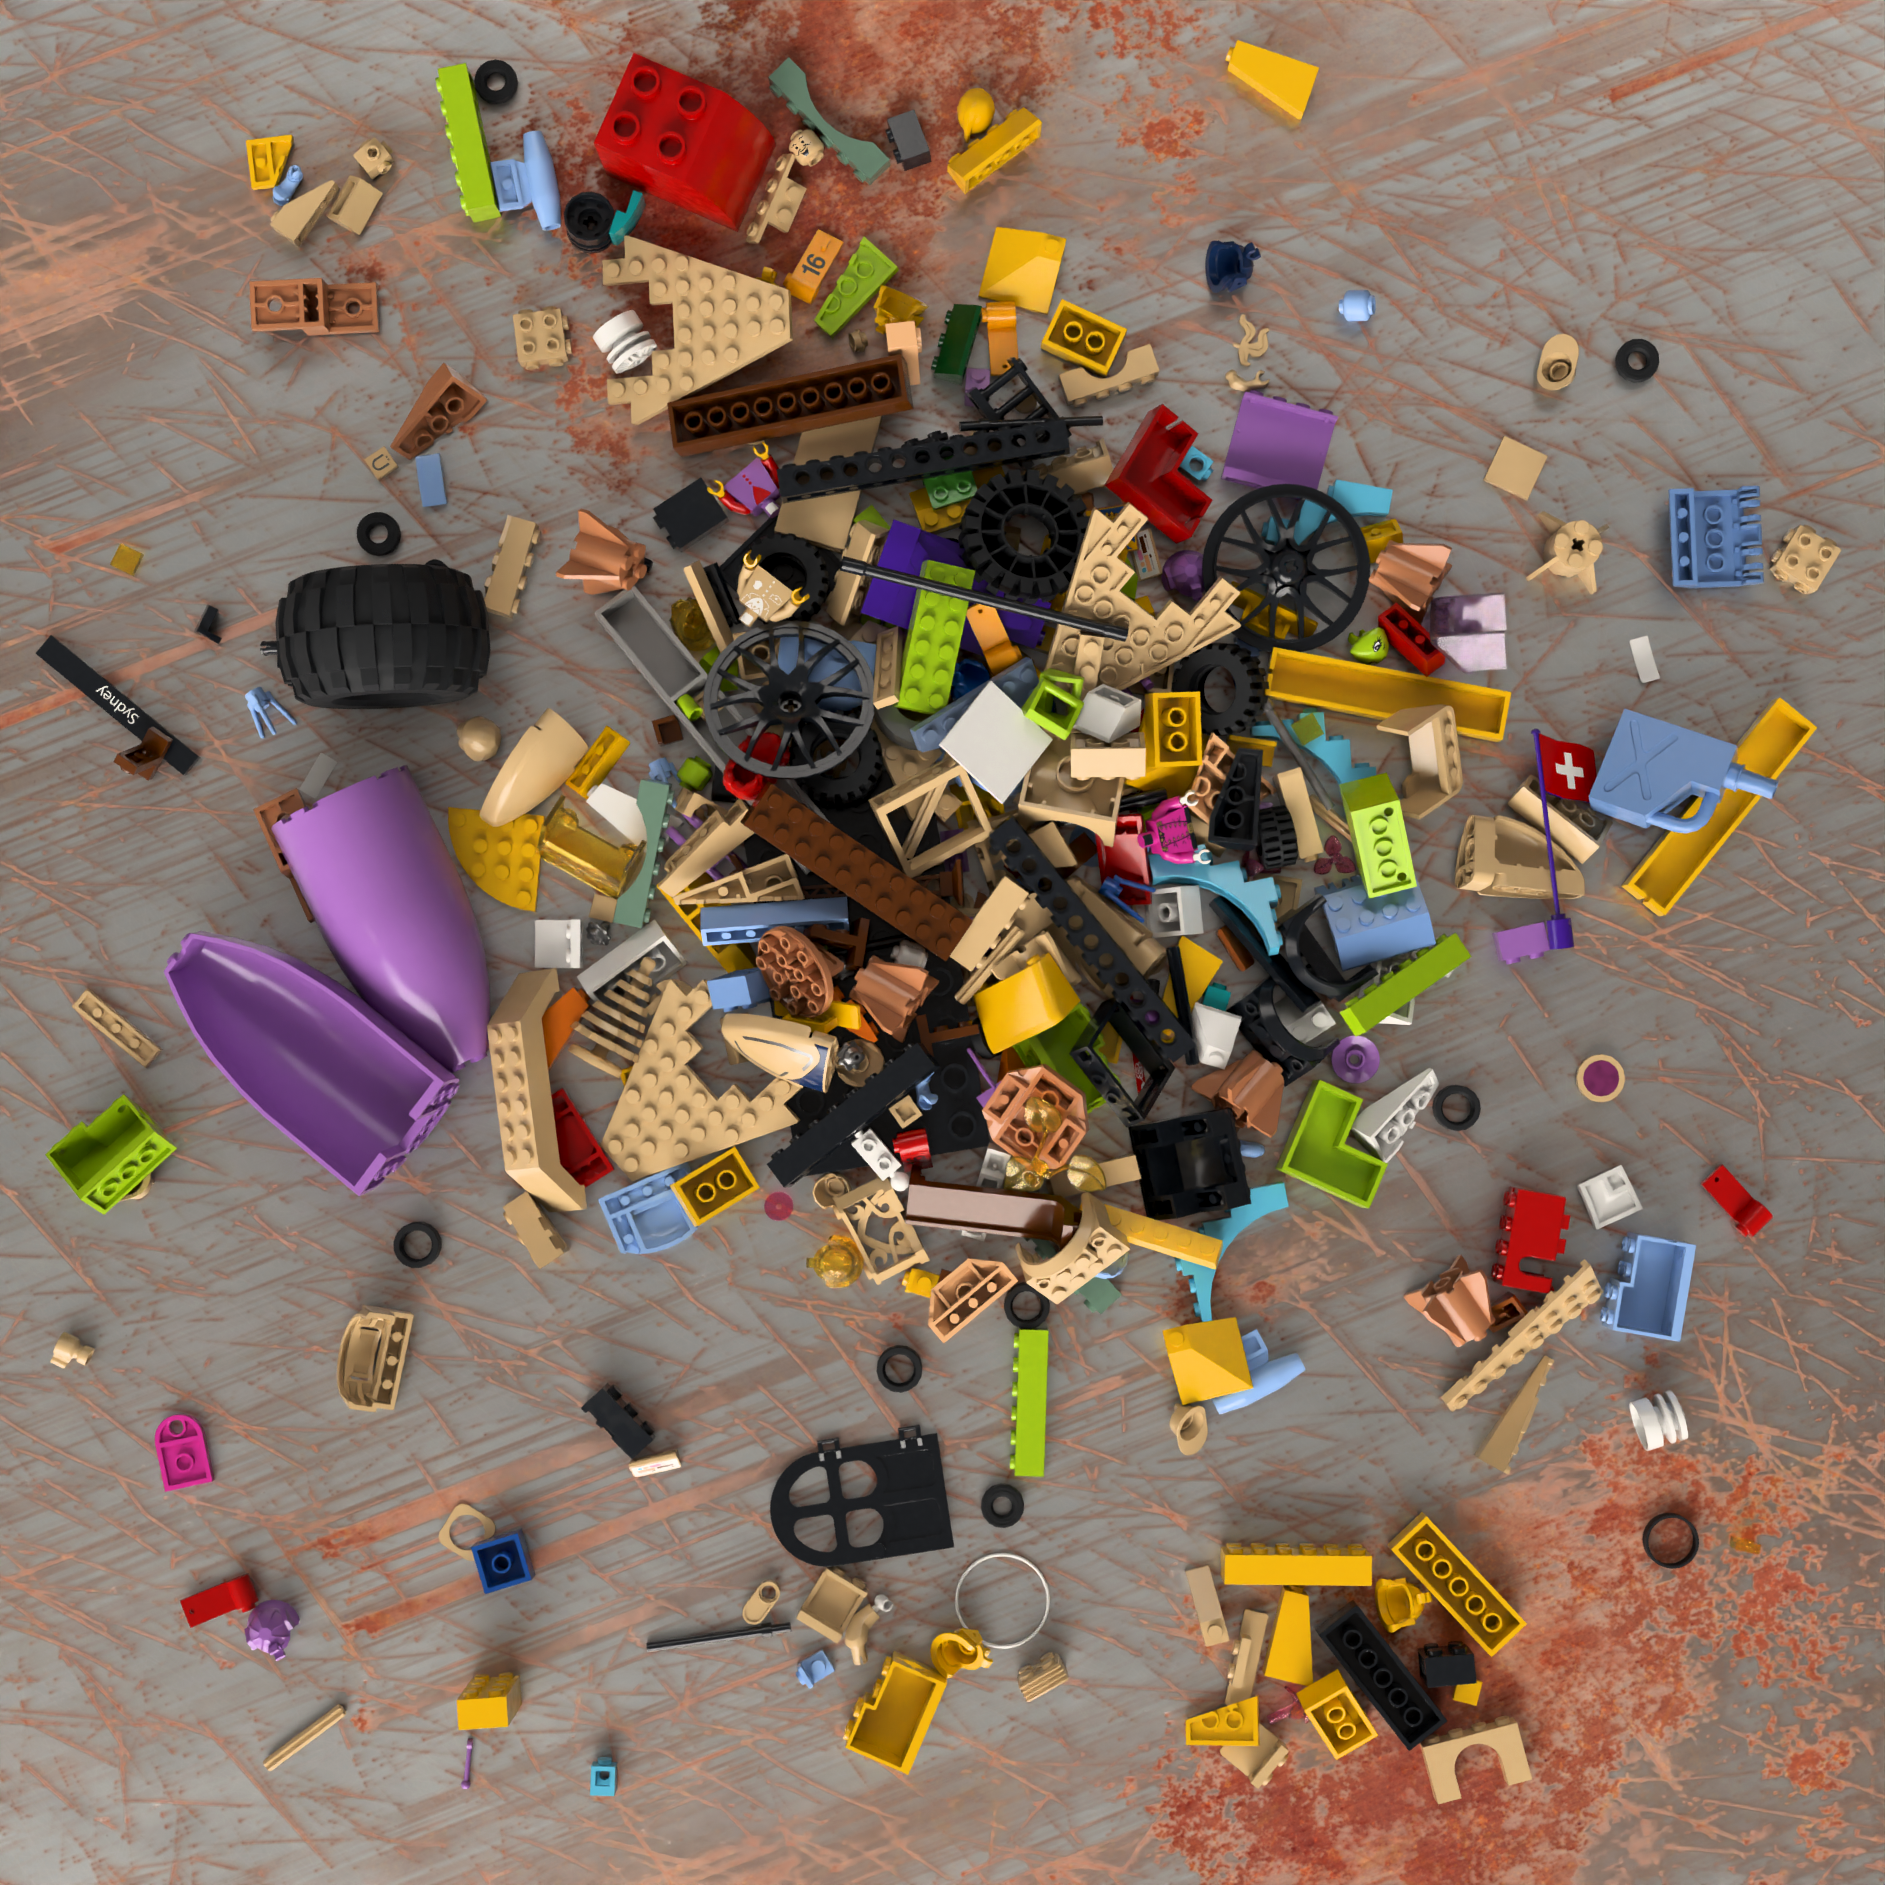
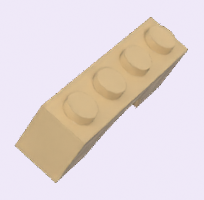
M1151 344L1127 351L1125 366L1113 377L1097 378L1087 373L1083 367H1079L1059 374L1058 380L1067 406L1079 407L1088 403V399L1096 397L1097 400L1110 396V392L1118 389L1119 392L1127 391L1133 388V384L1142 382V384L1151 383L1156 380L1155 377L1159 374V368Z

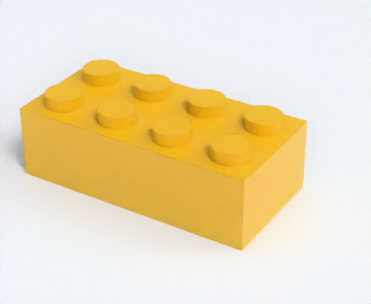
M512 1672L499 1674V1677L489 1678V1674L474 1676L475 1679H471L457 1699L458 1730L508 1727L522 1705L520 1675L513 1676Z

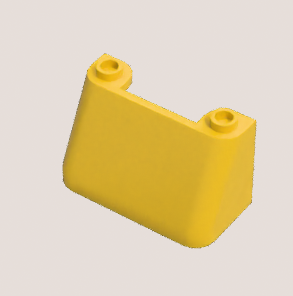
M1049 952L1042 956L1038 954L1033 955L1026 961L1027 966L1023 970L995 984L992 981L988 983L985 981L973 995L988 1047L993 1054L999 1053L1056 1025L1081 1001Z

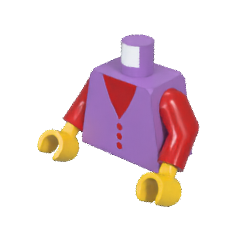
M761 441L765 446L763 452H757L753 446L754 453L762 457L761 460L757 457L724 486L720 481L713 480L717 483L718 490L713 492L710 487H707V491L710 494L718 495V499L732 512L743 515L751 513L756 517L764 511L770 518H774L780 512V507L775 502L781 496L777 475L779 467L772 455L768 454L766 443Z

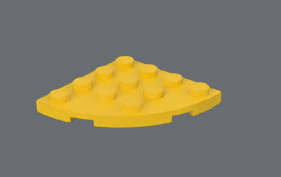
M448 807V825L451 842L459 862L469 877L488 895L498 901L515 908L536 912L545 816L523 814L502 826L493 827L481 819L479 815L480 810Z

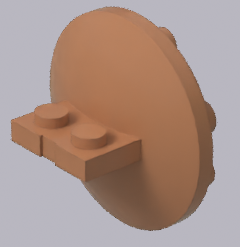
M776 926L762 935L758 944L756 964L763 974L765 982L770 989V996L774 1001H779L787 1008L791 1015H798L804 1018H815L829 1009L834 991L832 977L843 971L844 963L831 952L829 953L821 944L811 942L805 935L787 926Z

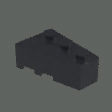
M607 1383L581 1409L585 1413L589 1411L596 1418V1424L600 1428L604 1427L612 1436L611 1439L633 1459L655 1439L656 1436L653 1434L655 1430L649 1422L641 1421L637 1416L639 1414L638 1410L630 1402L628 1404L625 1403L621 1398L623 1396L622 1392L614 1384L610 1386Z

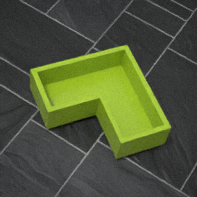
M1313 1080L1275 1169L1356 1206L1370 1208L1388 1163L1345 1144L1363 1099L1322 1080Z

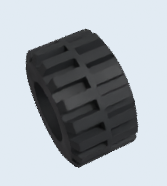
M1285 805L1259 810L1256 851L1259 861L1265 870L1295 865L1297 861L1298 846L1295 827L1291 814Z

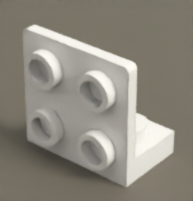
M536 920L535 967L583 968L584 920Z

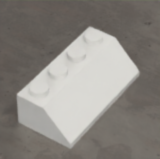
M654 919L578 975L577 978L594 1002L599 1000L616 1009L619 1003L611 1000L604 994L608 990H612L623 996L626 990L615 984L620 979L631 983L633 977L627 973L631 969L638 971L644 957H650L656 962L655 968L648 976L653 979L652 987L645 984L642 988L646 993H649L657 987L658 983L672 976L688 964V962ZM605 1013V1015L609 1019H611V1016Z

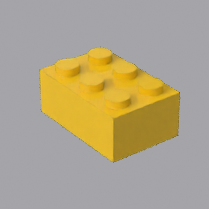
M1061 299L1041 342V349L1106 378L1123 343L1127 329Z
M1200 692L1145 694L1147 767L1202 765Z
M735 1146L669 1185L694 1227L701 1225L760 1188Z
M1338 1669L1296 1693L1305 1713L1336 1760L1378 1736L1370 1718Z

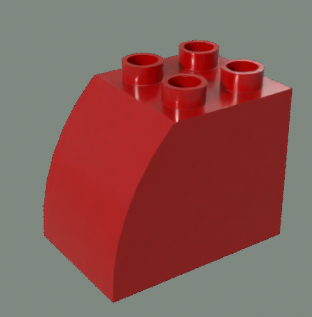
M633 53L594 141L607 176L736 232L739 231L776 147L773 136L764 124L727 93L636 53Z

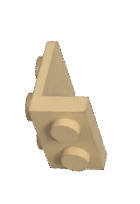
M1259 1723V1746H1221L1220 1748L1221 1755L1248 1776L1250 1783L1257 1789L1261 1785L1265 1786L1271 1780L1273 1770L1277 1765L1281 1767L1289 1756L1286 1744L1261 1723Z

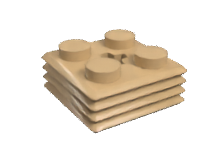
M1049 1652L1039 1659L1040 1663L1034 1666L1028 1664L1018 1671V1686L1027 1702L1068 1681L1067 1668L1059 1654L1055 1653L1053 1655L1052 1652Z

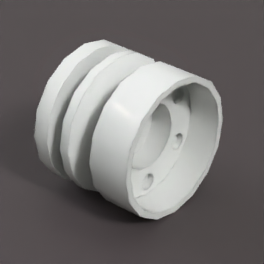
M629 310L615 316L601 326L593 335V339L602 353L611 351L606 359L609 364L613 363L612 368L616 374L638 366L657 348L655 341L650 339L651 336L648 331L640 332L644 325L634 310Z
M1671 1390L1664 1391L1663 1398L1659 1393L1655 1394L1654 1406L1646 1397L1630 1402L1631 1418L1638 1438L1646 1451L1662 1447L1664 1445L1663 1435L1666 1436L1671 1444L1676 1442V1436L1680 1441L1688 1438L1684 1411Z

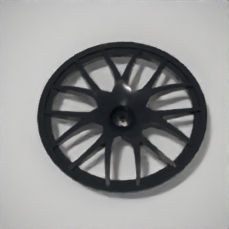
M1275 484L1247 493L1237 499L1221 514L1212 527L1206 541L1202 560V578L1205 593L1216 582L1217 571L1248 578L1236 587L1239 591L1254 583L1266 584V596L1240 622L1241 627L1231 633L1246 644L1263 651L1272 652L1273 647L1305 652L1333 640L1354 620L1361 609L1369 587L1370 558L1368 547L1359 525L1352 515L1334 498L1307 486ZM1290 497L1300 499L1286 528L1272 500L1273 498ZM1307 500L1327 511L1307 544L1298 546L1293 538L1294 529L1304 501ZM1262 501H1267L1279 537L1276 545L1267 544L1258 535L1245 512L1246 509ZM1240 514L1253 543L1224 537L1230 525ZM1332 514L1342 524L1349 537L1317 544ZM1350 541L1353 544L1357 562L1355 566L1328 570L1318 569L1312 563L1314 555L1321 550ZM1221 542L1256 554L1262 564L1256 569L1249 570L1217 566ZM1292 560L1296 571L1292 570L1288 573L1286 571L1287 567L1284 564ZM1357 570L1356 583L1351 598L1325 578ZM1316 583L1348 603L1342 614L1334 622L1312 603L1306 594L1307 584ZM1284 595L1289 596L1294 602L1298 639H1275L1276 610L1280 598ZM1269 605V637H1266L1251 630L1245 624ZM1304 607L1329 626L1314 635L1304 638ZM1227 608L1226 612L1239 621L1231 610Z
M804 621L768 623L751 629L737 637L720 653L712 665L706 680L703 696L706 723L719 748L733 762L744 769L775 779L808 778L824 773L841 764L861 745L868 734L876 707L873 704L874 679L862 654L851 642L837 632L822 625ZM799 637L796 668L789 675L779 668L775 654V638ZM804 638L816 640L827 645L805 662ZM769 640L771 665L747 650ZM833 649L841 654L849 663L820 682H808V677L814 667ZM742 655L763 671L769 679V685L757 686L727 671L736 659ZM854 670L860 682L862 692L834 687V685L850 671ZM723 678L745 691L718 701L719 689ZM830 697L863 699L859 719L820 709L817 704L822 699ZM738 703H758L763 707L760 713L723 728L719 719L718 708ZM789 705L794 706V710L791 713L788 711ZM825 722L847 724L856 727L845 743L839 747ZM813 723L826 736L835 751L827 757L813 762L799 733L801 724ZM772 725H781L784 732L773 765L750 757L762 734ZM757 726L746 753L741 751L727 735ZM791 737H793L808 764L779 766Z

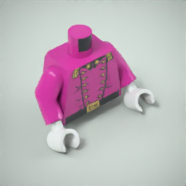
M1195 790L1186 791L1183 797L1179 795L1160 802L1152 812L1151 818L1145 821L1147 832L1139 834L1137 837L1141 848L1150 846L1153 854H1160L1162 859L1175 864L1195 863L1197 860L1202 864L1211 862V860L1204 861L1201 859V853L1211 852L1210 850L1202 849L1199 853L1194 852L1198 850L1188 806H1195L1199 799L1189 801L1187 797L1194 794Z

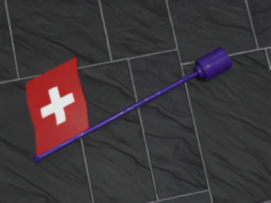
M1535 728L1531 731V734L1534 735L1555 914L1551 915V920H1546L1550 950L1574 947L1571 918H1566L1565 913L1560 914L1546 793L1561 799L1583 801L1590 804L1589 794L1597 777L1594 751L1589 747L1577 743L1557 741L1540 734V730Z

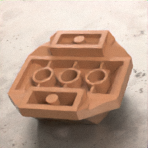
M1047 1064L1010 1070L982 1110L984 1118L987 1120L992 1141L1031 1170H1061L1089 1131L1085 1093ZM1036 1111L1043 1115L1044 1120L1037 1116Z

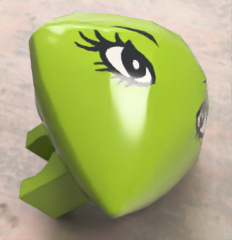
M1376 627L1367 632L1362 629L1359 631V636H1355L1353 632L1349 633L1348 642L1352 645L1350 653L1358 661L1366 665H1375L1387 657L1389 643L1384 629Z

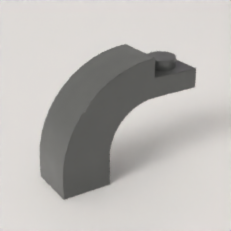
M893 704L880 709L875 708L874 720L881 732L895 744L910 750H917L910 729L922 721H913L904 717L897 707H893Z

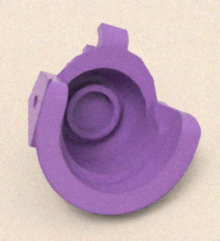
M1182 550L1171 555L1162 569L1163 574L1161 577L1164 589L1171 591L1175 588L1181 594L1192 597L1194 602L1200 600L1205 590L1202 578L1203 554L1194 550Z
M267 1600L260 1603L252 1610L248 1618L247 1628L244 1629L246 1642L252 1650L259 1648L270 1655L274 1654L275 1660L279 1661L286 1657L284 1648L287 1647L290 1640V1630L299 1624L298 1614L288 1603L280 1600Z

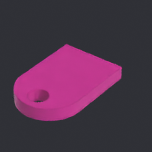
M175 1414L163 1420L155 1433V1446L165 1492L214 1481L206 1436L201 1423L196 1418L187 1414ZM174 1420L182 1422L183 1431L181 1433H175L172 1430L171 1425Z

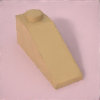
M333 180L322 184L285 204L281 210L278 209L273 214L270 225L276 232L299 247L340 188Z
M1209 1565L1186 1570L1185 1573L1206 1647L1230 1641Z

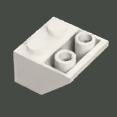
M1102 684L1086 694L1083 700L1084 705L1073 728L1080 730L1084 734L1101 739L1106 743H1110L1140 726L1141 699Z

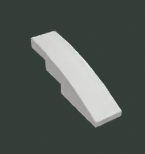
M989 1143L976 1186L1001 1189L1011 1154L1002 1147ZM963 1230L961 1233L963 1236L983 1242L987 1234Z

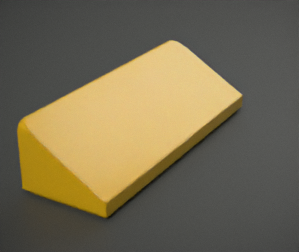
M606 726L565 784L585 799H588L587 793L594 785L599 787L628 748L630 742L609 726Z

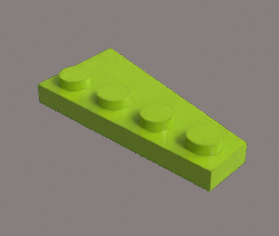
M863 237L857 252L852 255L848 267L836 282L835 289L832 294H829L814 319L815 323L833 339L880 290V286L885 285L899 271L898 267L867 238Z

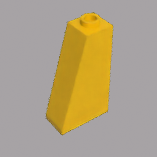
M1237 40L1235 48L1230 46L1225 60L1229 62L1227 70L1295 118L1301 120L1319 67Z
M1180 936L1176 946L1180 948L1190 1010L1192 1012L1195 1002H1198L1223 961L1186 937ZM1169 970L1162 1000L1178 1018ZM1165 1029L1162 1031L1164 1034L1170 1036L1171 1033L1174 1034V1032L1171 1029Z
M1282 1586L1262 1672L1264 1676L1309 1686L1313 1684L1309 1596L1306 1591H1303L1304 1588L1302 1586Z

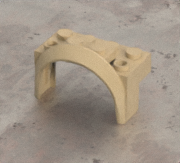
M1089 1192L1081 1195L1082 1218L1076 1233L1069 1243L1055 1256L1040 1262L1037 1252L1032 1255L1022 1248L1020 1243L1015 1247L1026 1283L1057 1305L1130 1250L1127 1236L1111 1225L1105 1204Z
M363 1305L362 1309L347 1324L338 1353L337 1386L340 1396L349 1409L376 1412L377 1408L394 1410L414 1317L411 1312ZM362 1327L376 1328V1329H378V1330L368 1329V1328H362ZM380 1336H381V1342H380L378 1357H377V1361H376L375 1371H374V1374H373V1366H374V1360H375L376 1350H377V1346H378L379 1339H380ZM350 1376L360 1377V1378H367V1379H369V1380H367V1381L356 1380V1379H352Z

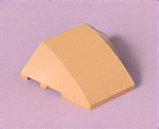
M1212 732L1202 757V765L1199 766L1191 787L1196 792L1187 797L1189 801L1199 799L1195 806H1188V808L1208 825L1209 817L1235 757L1229 750L1230 747ZM1262 776L1260 801L1269 794L1273 795L1278 791Z

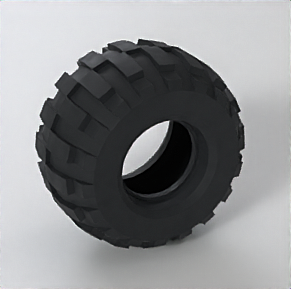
M372 564L324 569L304 574L290 581L287 598L279 600L275 622L279 667L284 684L293 687L295 699L309 706L332 709H387L450 703L463 700L478 692L479 679L487 675L490 657L488 612L483 594L480 590H474L471 576L456 569L422 564Z

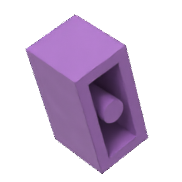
M1544 922L1492 933L1498 960H1506V964L1521 962L1520 957L1529 955L1530 959L1543 957L1544 951L1550 950Z

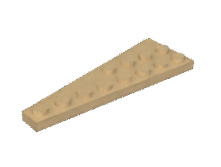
M1585 1259L1580 1262L1583 1267L1571 1277L1568 1274L1563 1279L1565 1283L1558 1291H1550L1546 1295L1541 1307L1536 1306L1508 1332L1510 1337L1501 1346L1496 1344L1491 1348L1493 1352L1487 1360H1479L1474 1365L1471 1371L1472 1374L1469 1377L1465 1375L1463 1378H1460L1441 1397L1451 1412L1463 1408L1467 1404L1468 1399L1473 1395L1483 1392L1487 1384L1492 1380L1502 1377L1506 1369L1511 1365L1518 1364L1530 1350L1540 1347L1545 1338L1559 1332L1564 1323L1569 1319L1578 1317L1582 1309L1588 1304H1593L1599 1300L1603 1293L1591 1265Z

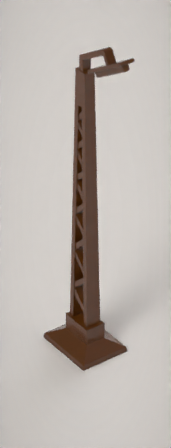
M728 854L729 859L736 868L729 875L744 870L735 854ZM961 859L956 860L952 871L940 872V875L912 877L915 881L926 880L922 885L925 888L931 880L940 879L941 890L931 892L935 895H941V897H954L961 907H965ZM832 884L801 886L805 899L851 898L846 894H840L842 891L839 889L833 894L828 889L836 888ZM816 889L811 895L806 891ZM823 889L827 894H817V893H818L820 890Z

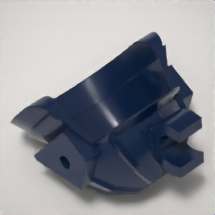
M1218 240L1210 242L1206 254L1205 269L1207 282L1212 292L1218 293L1226 288L1231 292L1247 285L1246 280L1251 277L1253 272V261L1261 257L1259 249H1255L1253 242L1245 247L1234 243V241L1223 243Z

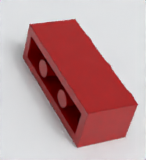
M1397 602L1378 616V627L1384 629L1388 642L1426 677L1445 664V647Z

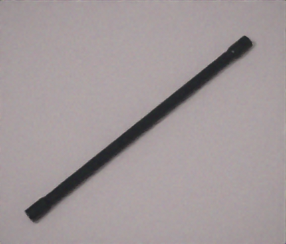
M843 556L840 571L868 576L1100 634L1104 637L1123 642L1126 641L1128 636V627L1108 622L1103 623L868 564L865 561Z

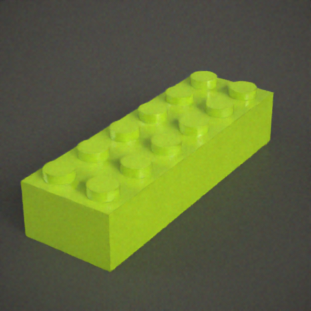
M466 63L439 68V77L435 78L438 92L441 93V97L444 100L440 101L443 116L446 117L447 123H449L445 125V130L453 148H450L451 158L458 169L455 172L457 185L460 186L463 195H459L462 209L465 210L466 216H470L474 223L502 217L501 212H499L491 175V161L473 76Z
M931 560L922 562L920 577L972 589L975 575L974 570ZM917 589L901 662L899 702L894 703L893 707L933 715L947 706L968 601Z

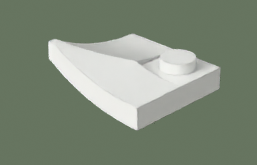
M1622 1165L1576 1185L1587 1208L1594 1230L1643 1209Z

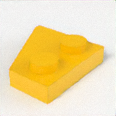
M292 135L246 140L251 187L253 190L278 186L294 142Z

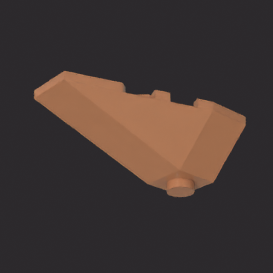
M443 363L427 382L390 447L407 459H412L433 445L435 439L444 433L449 434L453 431L452 428L462 421L467 422L473 418L487 401V398L464 376Z

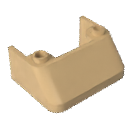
M1438 704L1401 709L1377 725V730L1408 736L1413 773L1407 776L1402 783L1403 799L1400 800L1403 816L1421 819L1461 790L1463 776L1455 714L1451 706Z

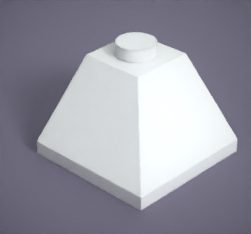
M1195 1002L1191 1015L1199 1060L1201 1063L1225 1070L1242 1017Z

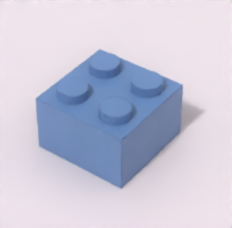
M758 967L736 970L707 981L713 1009L723 1008L724 1012L738 1009V1006H742L743 1009L757 1007V1004L772 1001L769 993L770 989Z

